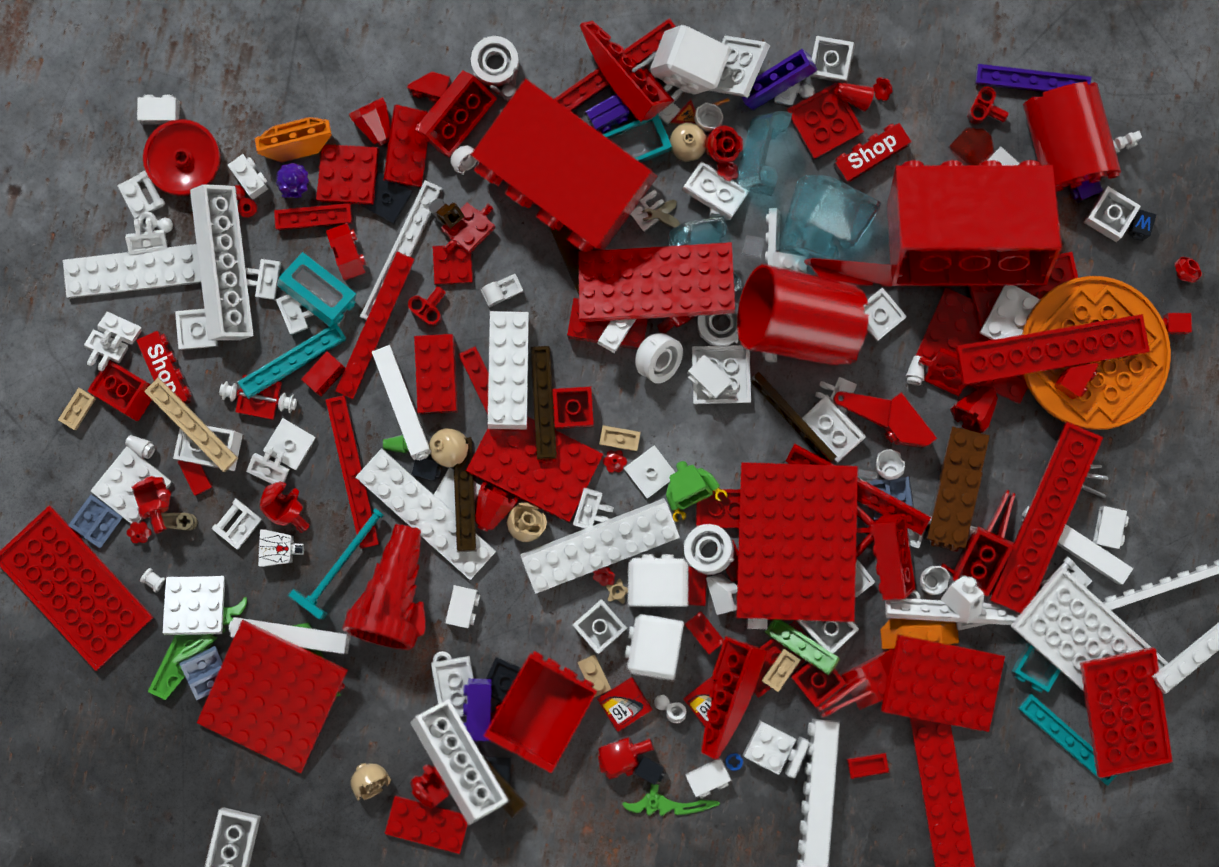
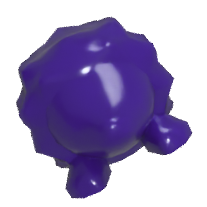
M295 163L282 165L277 172L276 185L282 193V197L300 198L302 193L308 191V172L302 165Z

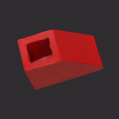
M430 72L408 84L407 89L413 97H427L429 101L436 103L451 85L452 81L449 76Z
M1092 363L1064 370L1054 387L1071 399L1082 397L1088 389L1086 385L1097 374L1098 364Z

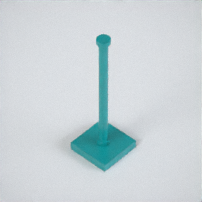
M376 508L373 510V515L311 596L308 595L306 597L294 589L288 595L318 619L324 620L328 613L316 605L318 603L317 599L378 519L384 516Z

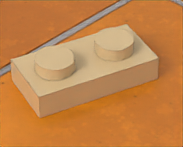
M78 388L58 420L73 430H77L95 402L96 397Z
M603 426L599 445L637 451L640 432Z
M783 649L762 681L779 692L800 659Z
M595 654L577 662L584 678L595 684L593 688L597 690V693L594 697L611 690Z

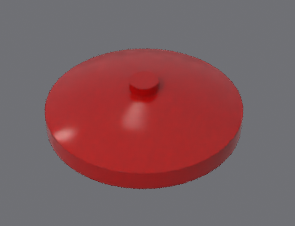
M177 119L162 124L152 132L144 147L143 164L150 180L162 191L172 195L187 196L191 195V189L203 184L209 185L213 181L220 166V149L214 136L204 126L191 120Z

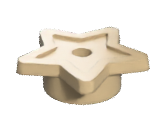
M618 579L614 585L606 586L610 592L608 601L617 599L622 604L625 602L628 588L623 586L621 579Z

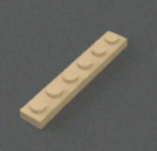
M157 378L144 391L223 472H226L239 459L160 378Z

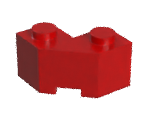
M348 223L326 230L343 280L345 281L364 274V265L367 264L363 254L359 255L356 248L355 240L358 239L355 230H350Z

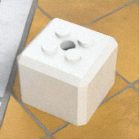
M680 25L664 31L650 70L653 76L664 80V83L674 85L686 93L698 94L718 86L731 48L688 26Z
M642 555V558H633L629 562L628 606H687L688 563L684 559H674V555H661V558H654V555Z
M643 614L636 617L634 627L630 626L628 638L632 639L631 646H627L625 658H629L627 667L630 672L674 680L683 621Z

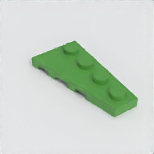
M203 634L175 635L148 692L166 700L185 678L179 662L209 649L218 637L211 635L213 642L181 661L172 663L171 661L184 647L197 641ZM202 641L201 643H199L198 645H196L195 647H193L192 649H190V650L184 652L183 654H185V653H187V652L193 650L194 648L198 647L200 644L203 643V641Z

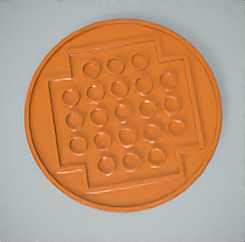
M1087 276L1072 279L1056 286L1037 302L1028 315L1022 335L1143 314L1150 352L1023 374L1032 395L1048 413L1064 423L1069 422L1083 429L1104 430L1119 427L1137 419L1153 405L1167 381L1171 362V349L1165 324L1159 312L1148 298L1134 287L1122 281L1103 276ZM1092 363L1098 364L1097 374L1086 385L1088 389L1082 397L1071 399L1054 387L1064 370Z

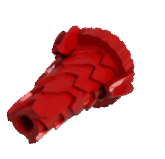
M394 525L391 539L384 549L380 564H376L373 578L371 581H368L366 591L352 608L347 611L342 628L344 632L366 642L400 650L412 649L417 638L424 635V603L421 601L416 604L413 603L417 585L414 584L419 571V564L417 563L421 544L420 529L405 525Z

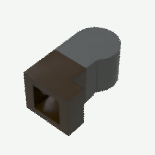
M436 199L429 205V210L434 214L435 219L450 229L465 217L454 202L447 205L442 199Z

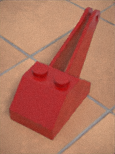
M843 391L837 392L833 397L836 405L883 427L886 431L884 435L890 443L894 442L896 445L924 448L937 439L902 392L891 400ZM839 396L843 397L842 401L838 399Z
M1006 490L1003 494L1000 504L986 530L978 526L969 537L966 548L963 549L952 576L953 581H957L963 576L975 579L976 586L985 596H989L1014 547V543L1004 539L1012 504L1016 496L1015 493L1011 494L1006 504L997 534L991 533L1008 498L1009 490Z
M893 648L841 674V677L846 682V686L820 706L818 710L821 711L831 706L849 692L852 699L821 714L822 717L852 702H855L858 709L861 710L882 701L892 662Z

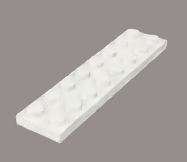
M197 244L167 247V249L131 255H129V252L63 260L67 298L201 283Z
M382 448L356 476L361 483L410 527L420 529L421 536L469 580L474 577L496 552L477 533L476 552H457L455 514Z

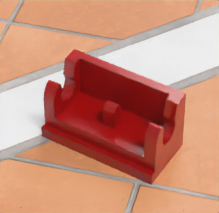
M326 351L301 380L322 397L343 374L345 367Z
M701 611L685 623V626L708 654L723 644L724 639Z

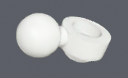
M144 212L138 217L141 231L148 232L144 219L148 217L152 220L153 230L156 227L168 233L173 228V223L169 218L157 220L155 215L150 212Z
M658 695L655 698V707L659 710H666L669 721L672 723L684 721L686 708L683 704L678 702L670 704L668 697L665 695Z

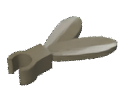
M668 200L657 210H642V213L647 212L648 217L642 220L648 221L657 218L669 227L679 228L680 222L678 219L668 214L676 207V200Z

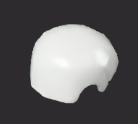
M704 103L697 107L694 119L696 125L705 132H711L722 125L723 114L721 109L715 104Z
M461 146L453 152L451 164L457 173L464 174L465 171L475 166L477 160L471 156L475 150L474 148Z
M888 449L878 454L876 470L882 478L894 480L903 475L905 461L902 460L901 454L898 451Z
M941 566L926 568L920 576L921 589L930 595H940L948 588V582L951 579L947 569Z

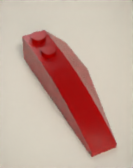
M594 21L580 24L586 43L597 65L613 90L621 98L622 103L632 111L636 119L640 122L652 119L673 103L674 99L647 69L643 71L641 68L632 72V69L637 66L638 61L634 57L630 59L623 53L624 48L619 44L611 42V36Z
M725 636L712 675L714 686L713 690H710L709 698H712L710 709H707L708 726L704 730L701 753L713 759H718L750 702L768 651Z

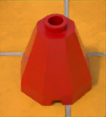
M383 97L349 113L351 120L374 144L378 143L381 146L389 142L390 124L387 105Z
M983 386L956 402L950 408L954 420L957 422L961 420L964 423L962 427L966 430L978 433L985 432L989 427L998 401L996 391L990 386Z
M483 482L479 489L475 522L478 524L477 527L484 531L493 530L514 508L519 499L518 497L513 499L512 494L494 485L488 487L487 482Z

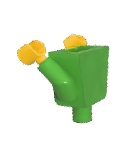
M685 461L677 463L676 468L678 472L669 477L670 483L668 484L666 498L671 510H674L673 520L675 522H679L677 518L678 513L685 520L686 513L682 510L713 495L712 491L716 492L715 497L718 501H721L718 497L719 492H723L728 497L727 492L719 488V483L711 473L703 468L697 469L694 465L688 466Z

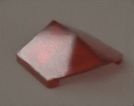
M965 128L949 146L968 165H980L982 162L988 161L994 154L992 136L986 130L980 128Z

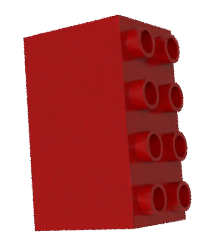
M526 78L471 154L472 157L479 161L474 169L476 173L497 186L505 180L510 184L505 192L506 195L528 209L533 202L539 205L541 209L536 217L554 230L560 231L566 225L572 230L567 240L585 253L593 251L594 248L601 250L607 248L658 177L650 169Z
M912 160L895 168L887 203L892 286L1047 285L1061 249L1053 165H1041L1035 160L1023 161L1018 165H1002L996 160L984 161L980 165H963L960 161L950 160L943 162L939 166H924L922 162Z

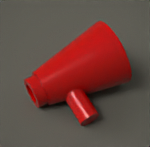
M838 83L835 87V94L865 112L873 100L874 88Z

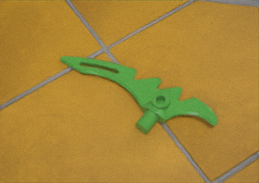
M246 597L234 607H224L223 625L230 624L233 621L231 615H240L247 604ZM203 634L197 641L184 647L171 662L176 663L200 651L213 642L211 637L213 634ZM203 641V643L200 644L198 647H196V648H194L193 650H191V651H189V652L183 654L184 652H186V651L192 649L193 647H195L196 645H198L199 643H201V642Z
M651 784L650 793H646L641 801L632 804L623 802L622 805L625 809L635 813H640L646 808L647 815H651L659 809L660 816H663L672 809H674L675 815H685L713 808L720 803L709 800H700L693 803L674 802L658 794L659 784ZM706 803V805L702 807L683 810L684 807H692Z

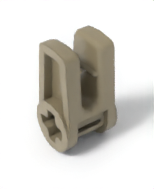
M190 513L161 514L166 528L189 531L193 530L198 523L196 516ZM187 519L190 520V523H188V524H184V522H183L184 520H187Z

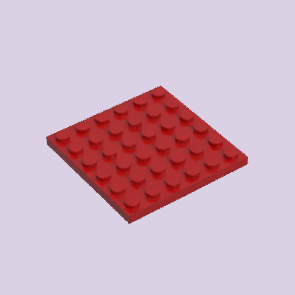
M242 620L197 724L301 773L348 670L254 624Z

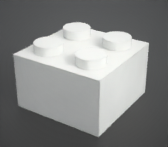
M816 36L812 60L818 71L810 75V77L847 83L854 51V42Z
M1107 186L1098 197L1083 223L1117 242L1122 238L1141 206Z
M602 599L573 624L575 629L597 654L627 629Z
M759 721L743 756L779 775L796 739Z

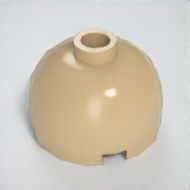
M683 123L677 126L670 137L673 155L685 162L699 159L705 153L707 136L704 130L694 123Z
M448 428L436 432L429 443L432 459L439 465L450 468L462 463L468 452L465 435L458 430Z
M530 503L518 504L511 510L507 520L510 534L521 542L536 540L544 532L547 525L544 513L541 514L538 511V507Z
M363 763L356 768V772L351 779V787L357 800H360V797L366 800L383 791L380 787L384 784L388 786L391 779L382 766L373 763Z

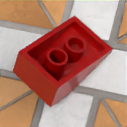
M110 360L105 369L98 373L87 392L137 422L152 401L144 392L151 384Z

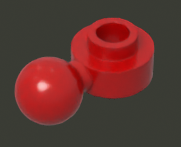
M235 185L236 198L239 201V214L246 218L253 217L258 210L256 202L245 198V189L240 185ZM246 204L250 205L249 211L244 210Z

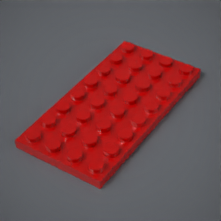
M732 242L596 250L586 253L579 251L580 322L735 313Z
M51 505L0 550V567L95 671H98L154 618L83 539L68 526V523Z

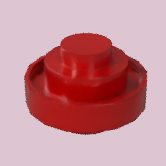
M1183 256L1176 261L1175 269L1180 280L1194 283L1202 276L1201 269L1195 260Z

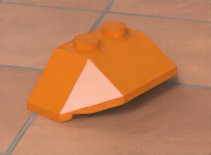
M308 117L273 126L261 136L255 138L257 154L281 163L317 154L332 135L330 122L328 119L322 120L320 118Z
M890 618L880 629L882 649L895 648L897 634L945 644L959 643L956 623L950 621Z

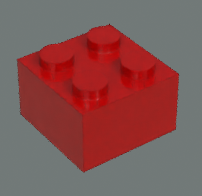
M591 387L553 389L555 429L594 427Z
M809 662L790 675L814 707H818L846 684L835 668L830 675H827Z

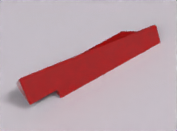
M819 258L804 260V263L809 265L815 272L814 276L854 285L872 286L873 283L892 287L891 265Z

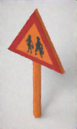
M729 98L713 104L716 106L729 102ZM691 99L670 123L696 124L694 119L696 110Z

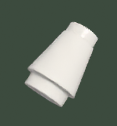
M913 356L905 376L908 384L919 386L924 381V365L918 363L921 356Z
M132 435L126 439L125 445L141 458L149 459L153 455L155 445H153L152 441Z

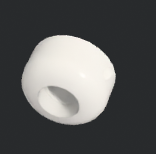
M490 36L479 41L471 54L474 76L488 86L509 84L512 80L514 68L517 67L518 69L519 67L518 53L514 45L507 39L499 36ZM500 55L504 59L502 67L495 70L486 65V61L490 56Z
M735 302V313L724 314L730 320V327L725 331H718L713 327L712 319L715 315H698L697 327L700 337L713 346L724 347L735 342L737 344L739 341L737 332L739 304Z
M655 333L648 336L641 343L636 353L635 364L638 373L654 383L667 381L680 366L683 356L682 345L679 341L665 333Z
M704 524L696 527L688 534L684 541V554L688 563L696 571L707 575L717 574L725 570L734 560V545L730 536L721 527ZM709 542H715L718 546L716 555L711 558L703 557L701 551L704 545Z

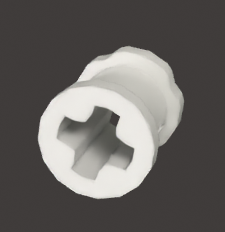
M151 568L147 569L140 579L141 583H146L153 588L155 593L162 588L166 581V578L159 577Z

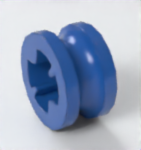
M732 753L727 756L725 764L728 769L736 771L742 767L743 759L739 754ZM733 756L740 761L739 765L736 764L737 767L735 768L729 764V759L732 760L731 757Z

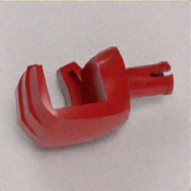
M149 476L137 482L131 488L138 505L140 517L150 518L154 533H160L166 530L161 514L169 508L171 493L166 489L163 477Z
M280 481L267 486L260 500V510L264 515L277 525L285 526L291 522L300 533L306 531L310 524L299 514L303 508L302 504L297 500L299 490L294 488L288 495H283L281 492L284 490L286 483Z
M627 737L599 747L598 761L601 773H605L609 780L617 778L623 773L631 776L639 764L638 755L654 750L651 739L649 738L634 744Z
M426 764L423 766L424 774L420 777L415 776L410 784L413 796L423 805L434 808L451 793L436 767Z

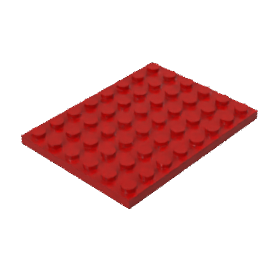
M741 462L736 618L854 622L858 466Z

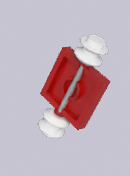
M226 381L225 384L220 386L219 395L222 396V400L230 397V401L233 402L238 397L236 413L274 420L277 405L281 412L286 408L289 413L295 410L297 405V399H294V394L290 398L286 396V393L279 397L281 382L274 383L249 399L241 387L240 390L238 389L236 383L229 386L228 381Z

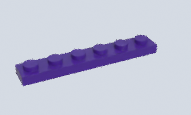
M985 64L977 65L975 84L1039 92H1046L1074 83H1091L1090 76Z

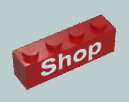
M900 122L896 125L893 123L883 129L885 132L880 135L875 133L867 139L869 142L864 145L859 143L851 149V153L847 155L843 153L835 159L836 162L833 167L845 185L911 144L912 141Z
M155 331L137 339L136 341L153 380L155 381L157 378H160L185 404L190 403L189 397L192 394L188 386L183 384V373L180 368H176L174 362L177 360L172 351L169 352L167 347L169 341L166 335Z

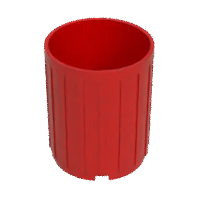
M767 264L759 265L747 279L739 301L737 332L740 343L744 348L835 366L849 363L847 360L850 357L855 358L860 351L867 333L869 315L865 314L864 305H868L867 297L861 289L856 288L857 286Z

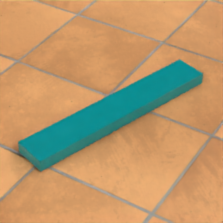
M335 323L332 327L324 329L238 381V384L249 399L347 339L338 324Z
M1030 694L1018 709L1097 777L1093 747L1036 697ZM1118 774L1097 778L1108 786Z

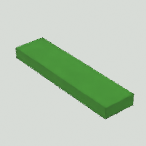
M773 619L765 631V634L827 675H830L840 660L839 657L780 619Z

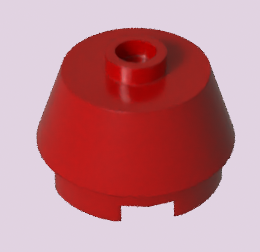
M729 126L715 128L706 138L705 150L718 163L728 164L733 162L739 153L742 152V137L737 134L734 128Z

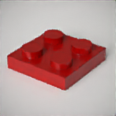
M433 246L435 285L473 283L471 253L469 254L463 248L457 246L450 253L443 249L444 246Z

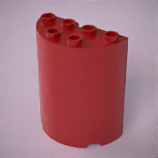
M1080 82L1061 86L1043 92V97H1032L1024 102L1023 107L1037 160L1041 165H1053L1056 192L1063 190V187L1066 186L1071 188L1079 187L1084 181H1089L1091 184L1101 181L1103 177L1113 179L1120 176L1119 161L1096 82L1090 84Z
M534 651L533 654L529 653L487 728L484 737L552 773L596 695L597 690L593 688L595 684L585 678L583 681L577 678L578 674L567 667L561 669V665L549 657L546 661L543 659L544 656Z

